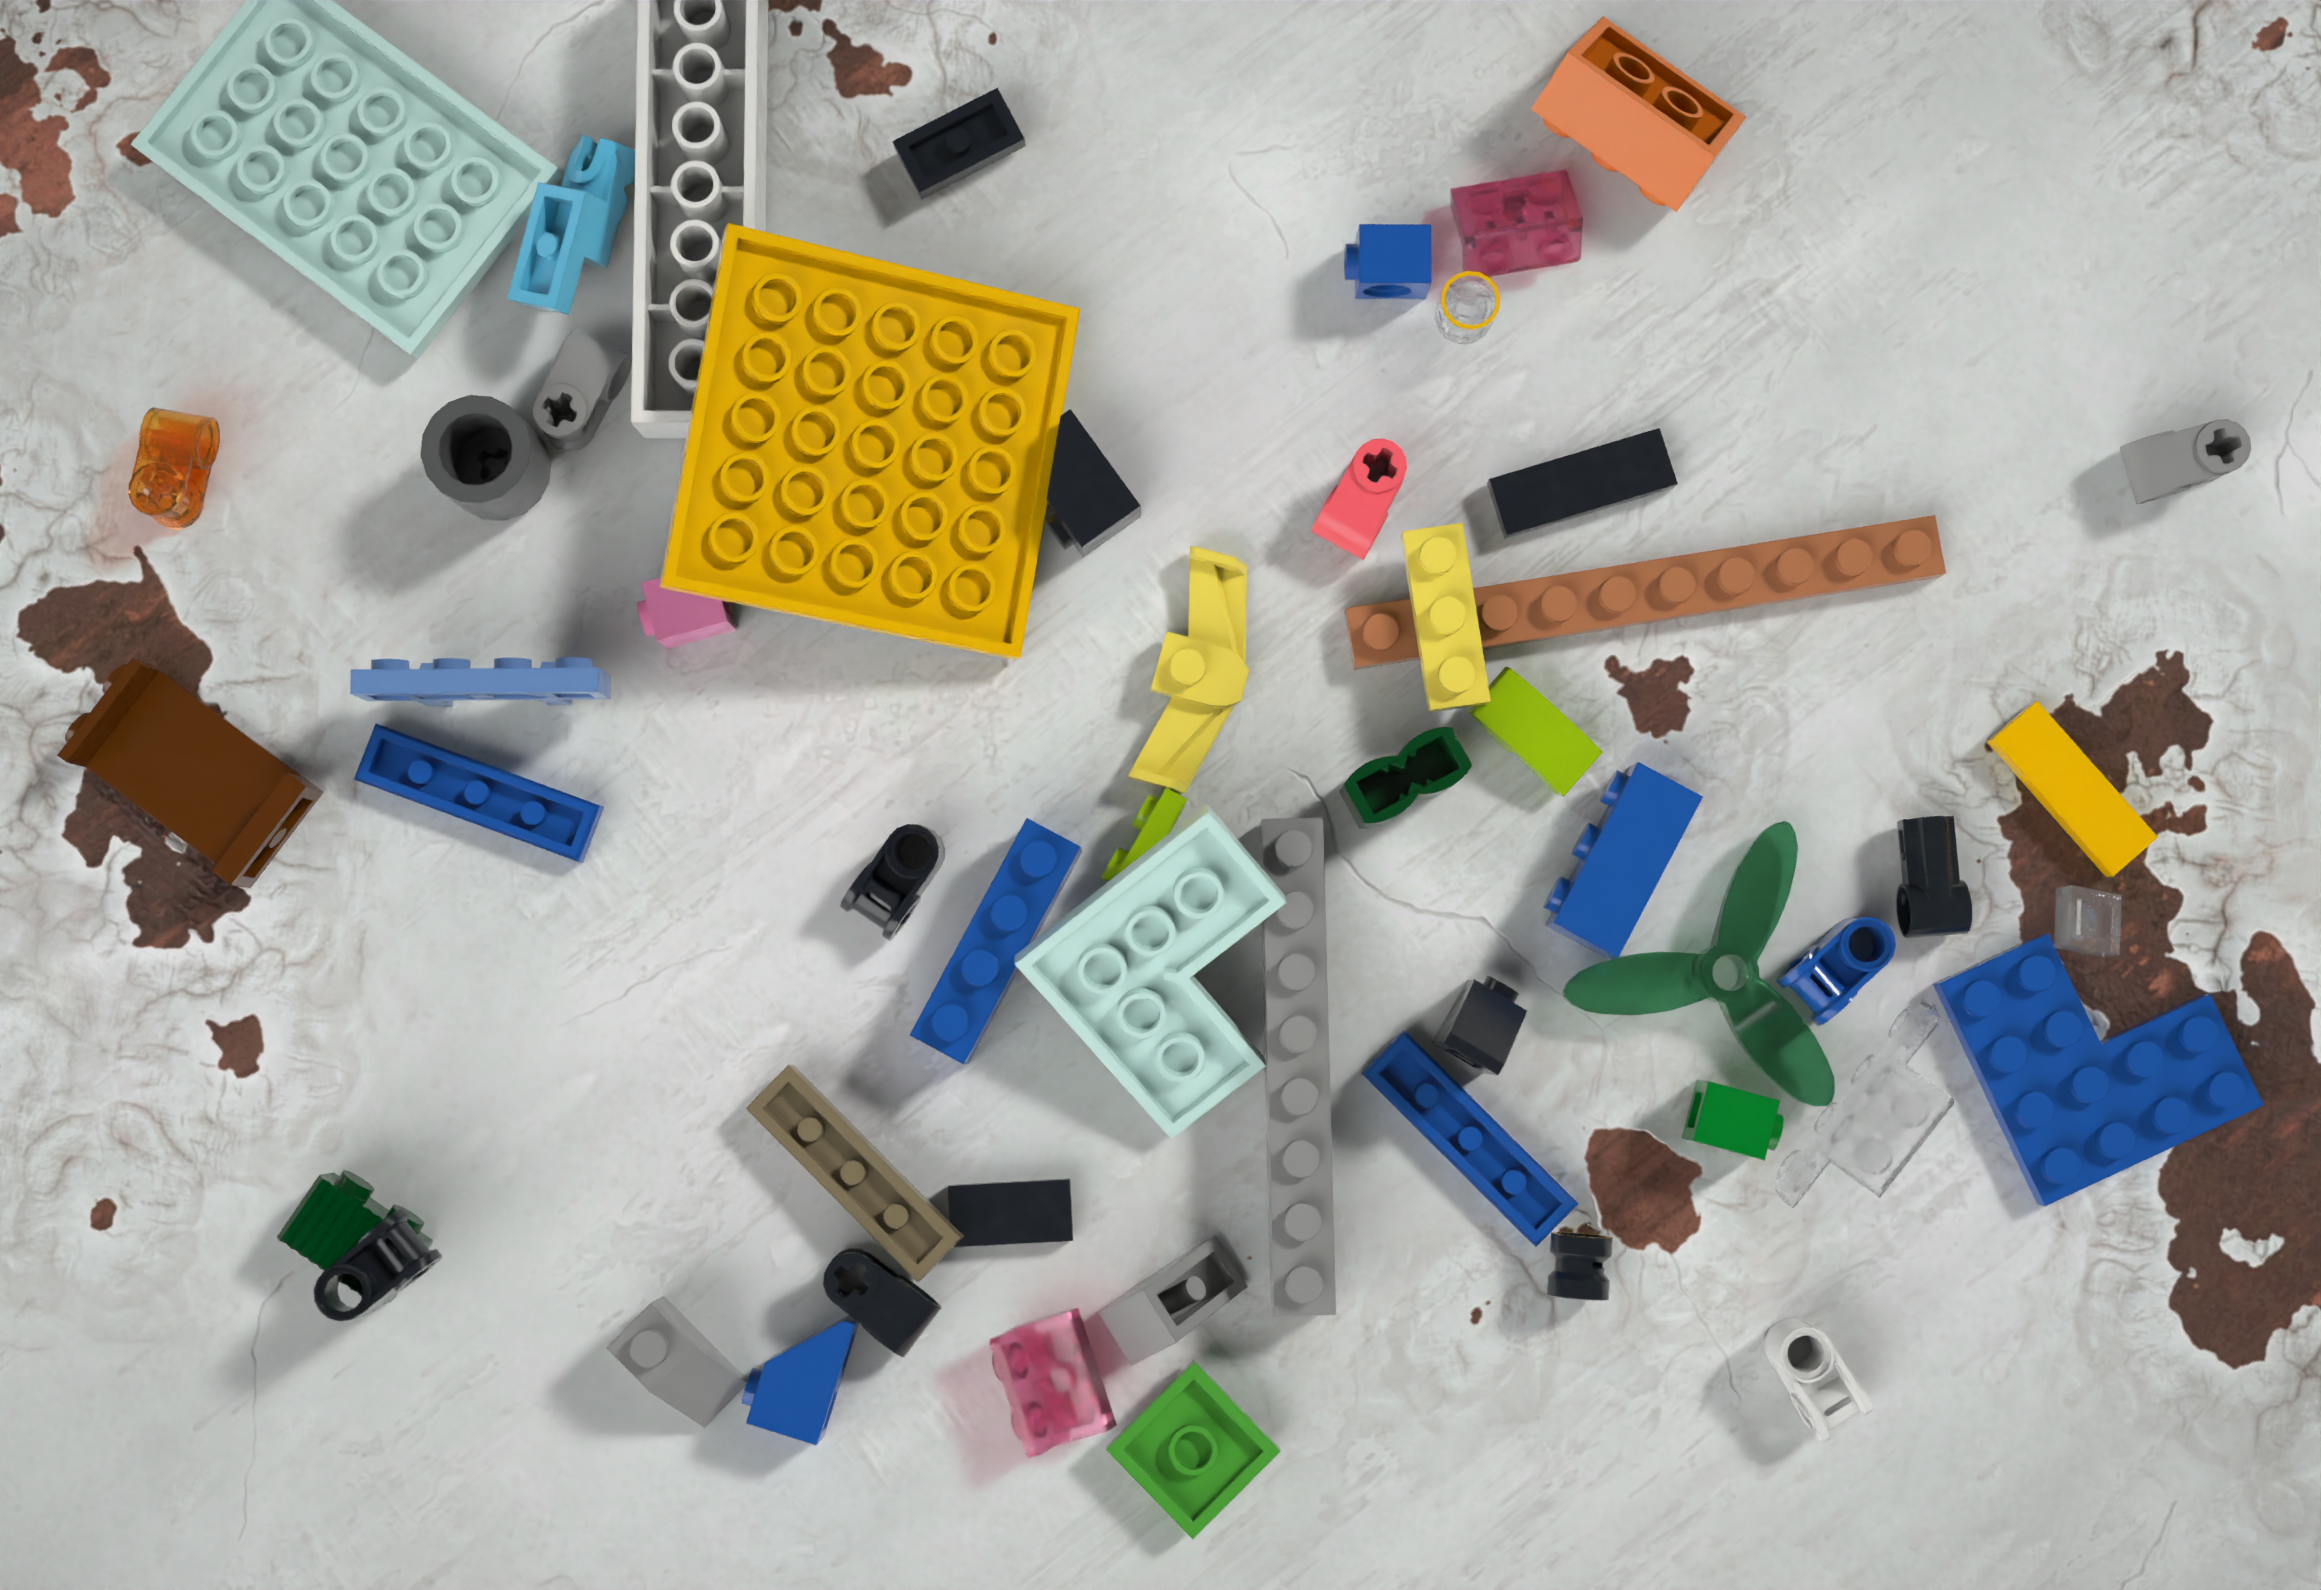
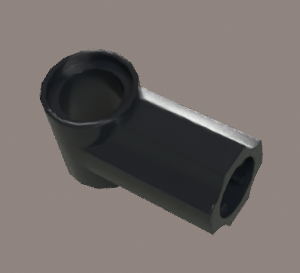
M1930 816L1897 821L1903 884H1900L1897 890L1896 913L1903 937L1915 938L1967 934L1972 925V902L1965 881L1960 880L1954 816Z

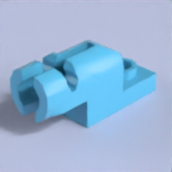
M581 135L578 145L572 150L562 186L538 182L507 299L521 305L569 315L582 264L608 268L620 219L627 210L630 200L627 199L624 187L629 184L633 185L635 180V150L604 138H600L597 144L589 136Z

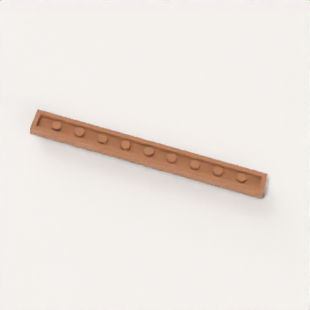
M1933 515L1473 588L1482 648L1484 650L1939 578L1946 574L1936 516ZM1410 598L1345 609L1344 614L1354 670L1420 660Z

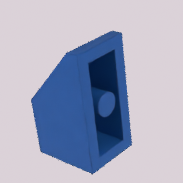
M848 1315L773 1355L764 1363L762 1370L753 1367L741 1402L751 1406L746 1424L818 1445L825 1436L859 1322Z

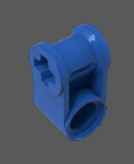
M1873 917L1844 919L1837 923L1815 945L1794 959L1779 974L1776 982L1782 988L1789 986L1812 1010L1811 1019L1817 1026H1821L1843 1010L1857 995L1858 991L1890 962L1896 948L1895 936L1890 927L1880 919ZM1859 927L1868 930L1874 939L1873 952L1864 961H1859L1853 957L1848 944L1851 934Z

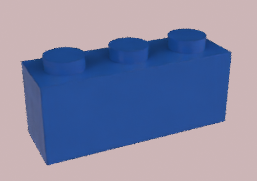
M1640 762L1628 767L1625 773L1616 770L1600 797V802L1607 805L1602 818L1597 826L1591 823L1585 826L1572 850V855L1579 858L1569 880L1562 876L1557 879L1544 903L1543 908L1551 911L1545 926L1606 959L1619 958L1703 796Z

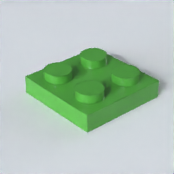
M1194 1359L1106 1446L1109 1454L1192 1539L1281 1452L1280 1447Z

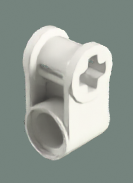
M1786 1318L1778 1321L1769 1329L1765 1338L1767 1358L1790 1393L1791 1401L1800 1417L1820 1443L1830 1439V1430L1858 1412L1867 1415L1874 1410V1406L1861 1383L1845 1365L1831 1340L1824 1332L1796 1318ZM1800 1336H1808L1811 1342V1351L1808 1357L1799 1364H1790L1787 1357L1790 1343Z

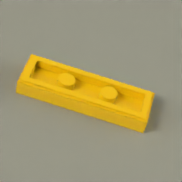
M2034 701L2026 706L1986 741L2106 878L2115 876L2158 838L2038 701Z

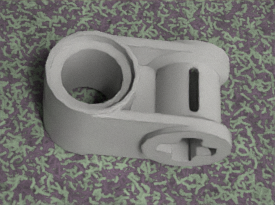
M576 328L568 334L557 353L550 374L535 398L532 408L536 424L544 432L552 445L561 450L575 451L580 450L591 442L609 406L618 396L628 378L632 365V355ZM571 411L575 413L576 418L573 422L562 420L557 425L554 420L558 413L568 416Z
M2222 419L2176 432L2171 430L2127 443L2119 448L2136 504H2141L2188 490L2195 485L2213 481L2242 467L2248 460L2251 442L2246 430L2240 424L2228 419ZM2206 445L2208 447L2218 446L2221 456H2209L2206 452Z

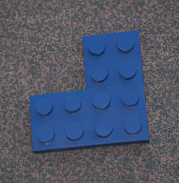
M2048 933L2033 937L1933 983L2037 1205L2047 1206L2264 1105L2210 994L2198 995L2100 1041Z

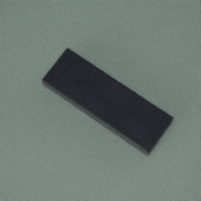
M1660 428L1490 478L1487 482L1504 539L1673 489L1678 484Z

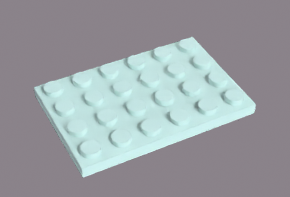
M246 0L131 143L140 153L416 360L419 359L526 223L530 215L538 182L556 185L563 176L558 167L333 0Z

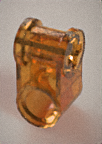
M154 407L147 411L140 427L139 448L128 488L131 503L138 511L153 517L159 524L170 529H183L192 525L200 517L204 507V498L211 468L216 460L220 444V429L215 418ZM144 488L150 491L149 496L143 492ZM184 497L189 499V504L183 501Z

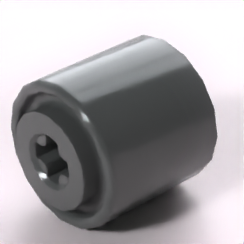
M468 395L448 402L431 417L422 434L420 456L427 477L442 494L465 511L481 519L505 521L525 514L541 500L550 482L551 459L544 440L511 406L491 396ZM505 454H508L509 456L504 463L506 465L505 471L499 476L494 475L489 481H486L485 479L490 472L484 465L486 459L492 456L500 460Z

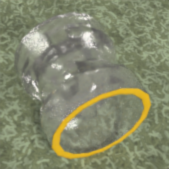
M1474 271L1458 273L1448 280L1435 308V322L1442 335L1457 344H1470L1483 338L1488 333L1500 308V294L1497 286L1488 276Z

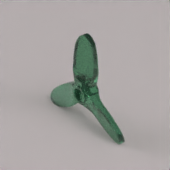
M1786 821L1771 824L1761 831L1746 850L1727 886L1711 944L1703 949L1700 954L1650 952L1621 956L1578 971L1565 983L1562 990L1563 998L1570 1005L1582 1011L1596 1014H1652L1671 1011L1704 999L1718 1003L1737 1042L1760 1071L1784 1093L1796 1101L1810 1106H1827L1832 1103L1835 1094L1834 1075L1815 1035L1794 1007L1759 977L1757 960L1774 932L1785 908L1797 863L1798 844L1796 833L1791 824ZM1722 956L1731 959L1738 969L1737 982L1729 990L1720 988L1715 983L1712 975L1715 962Z

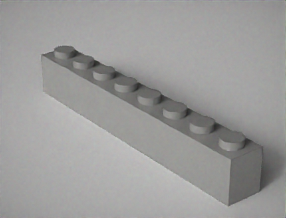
M1323 818L1262 819L1259 824L1260 867L1283 892L1287 902L1261 922L1271 1311L1273 1316L1336 1315Z

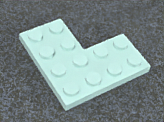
M1206 804L1015 955V965L1172 1139L1266 1067L1265 1058L1193 975L1287 902L1283 892L1208 804Z

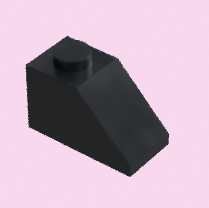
M1072 410L1066 411L1060 416L1046 498L1048 509L1052 516L1046 519L1045 523L1064 550L1074 545L1081 556L1085 557L1141 517V505Z
M1487 976L1483 984L1475 979L1467 980L1431 1043L1483 1074L1499 1075L1505 1065L1527 1010L1514 1003L1519 993L1497 979Z

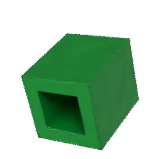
M1696 1080L1682 1139L1765 1161L1767 1150L1774 1151L1782 1134L1784 1118L1783 1115L1777 1114L1780 1101L1718 1083Z

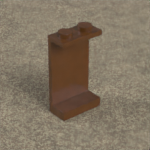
M132 658L128 664L117 667L108 676L102 688L104 695L91 712L82 714L71 724L65 734V741L67 743L57 756L66 763L86 767L216 865L211 871L228 884L251 888L324 792L157 667Z

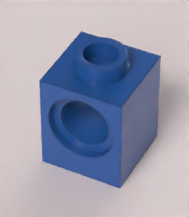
M1359 224L1355 244H1345L1344 278L1345 280H1355V299H1426L1432 283L1431 224Z

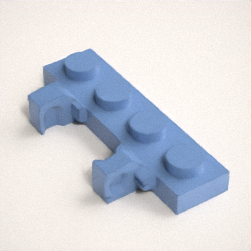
M583 657L556 658L555 662H542L540 668H532V660L526 658L494 659V668H470L471 661L467 659L438 658L433 659V663H421L419 669H409L408 660L373 659L371 660V669H351L350 694L366 701H417L426 706H452V701L539 700L546 702L547 705H572V700L611 699V675L599 667H593V659Z

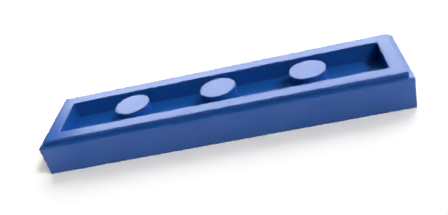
M376 723L354 777L356 781L580 863L584 862L604 809L603 806Z
M1402 1031L1361 1073L1533 1246L1537 1247L1579 1204L1406 1031Z

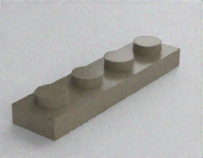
M787 1065L746 1108L917 1282L922 1281L964 1237L794 1065Z

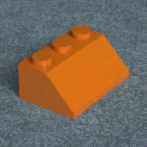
M1604 16L1566 53L1531 108L1532 111L1543 118L1544 124L1553 133L1564 138H1572L1589 150L1592 158L1601 167L1613 172L1619 171L1636 183L1641 193L1648 200L1657 205H1667L1675 212L1679 210L1746 119V116Z

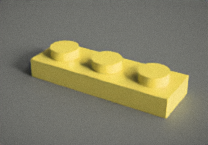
M1463 523L1403 531L1401 541L1428 713L1489 704L1491 699Z

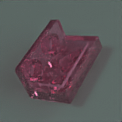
M1567 169L1450 189V207L1463 246V272H1480L1490 277L1574 263L1581 259L1583 216ZM1465 276L1467 280L1480 278L1478 276Z
M1078 1307L1017 1325L990 1339L993 1370L997 1378L1003 1383L1012 1411V1427L1015 1435L1022 1442L1028 1458L1039 1456L1054 1446L1105 1433L1117 1426Z

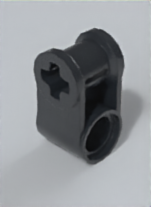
M906 824L895 829L872 862L855 879L842 899L840 907L847 912L855 909L882 928V936L891 941L910 918L921 899V895L944 862L945 846L941 837L934 830L918 824ZM913 835L923 836L930 846L928 862L918 869L908 868L900 856L903 842ZM871 893L889 905L891 909H887L870 896Z
M404 1207L395 1211L373 1227L359 1240L354 1248L319 1276L314 1287V1301L319 1311L327 1318L336 1321H347L368 1315L394 1294L402 1291L423 1276L442 1259L443 1256L437 1249L429 1250L407 1223L410 1215ZM347 1273L358 1278L363 1286L362 1299L355 1308L345 1305L338 1295L339 1282Z
M849 1248L839 1252L831 1260L824 1273L823 1286L828 1298L858 1321L872 1337L901 1357L906 1356L942 1308L935 1299L901 1274L895 1273L879 1259L863 1249ZM856 1264H859L866 1270L862 1280L868 1287L862 1290L860 1287L855 1286L849 1293L842 1290L839 1285L842 1282L843 1276L837 1269L842 1266L850 1270Z

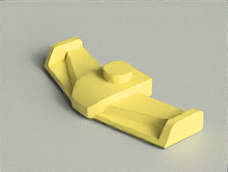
M1190 546L1188 637L1166 631L1150 690L1153 693L1171 697L1127 775L1128 779L1161 788L1167 787L1172 791L1185 794L1233 707L1241 702L1249 669L1245 664L1247 565L1235 557Z

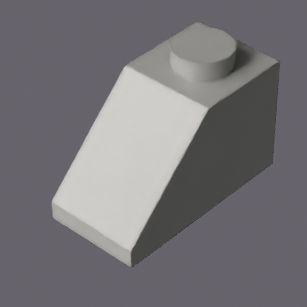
M1214 1235L1135 1285L1100 1311L1099 1315L1132 1366L1177 1343L1248 1286L1217 1236Z
M664 1296L651 1302L606 1348L650 1393L704 1428L731 1402L747 1383V1379Z

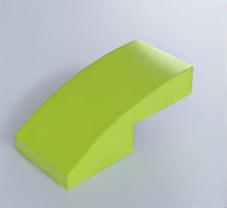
M1505 667L1488 686L1491 702L1486 705L1469 707L1466 711L1506 751L1514 753L1553 793L1564 797L1603 752L1540 692L1511 668Z

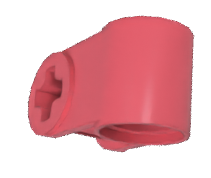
M1383 438L1372 439L1364 443L1354 455L1339 485H1335L1311 532L1364 560L1388 517V509L1401 488L1407 470L1406 456L1402 449L1393 441ZM1379 458H1382L1389 462L1387 473L1393 478L1382 476L1377 483L1372 482L1368 479L1370 468L1364 463L1375 465Z

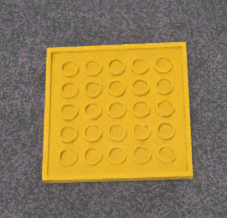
M728 223L723 235L659 588L1012 660L1020 659L1047 507L1046 498L1060 416L1063 414L1081 308Z

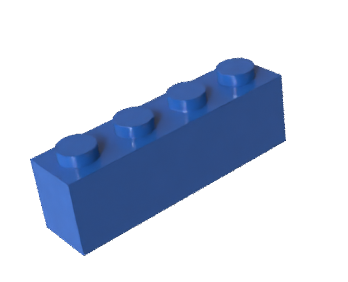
M1026 818L914 1025L910 1036L962 1064H969L1019 971L1015 965V955L1036 939L1083 852L1081 846Z

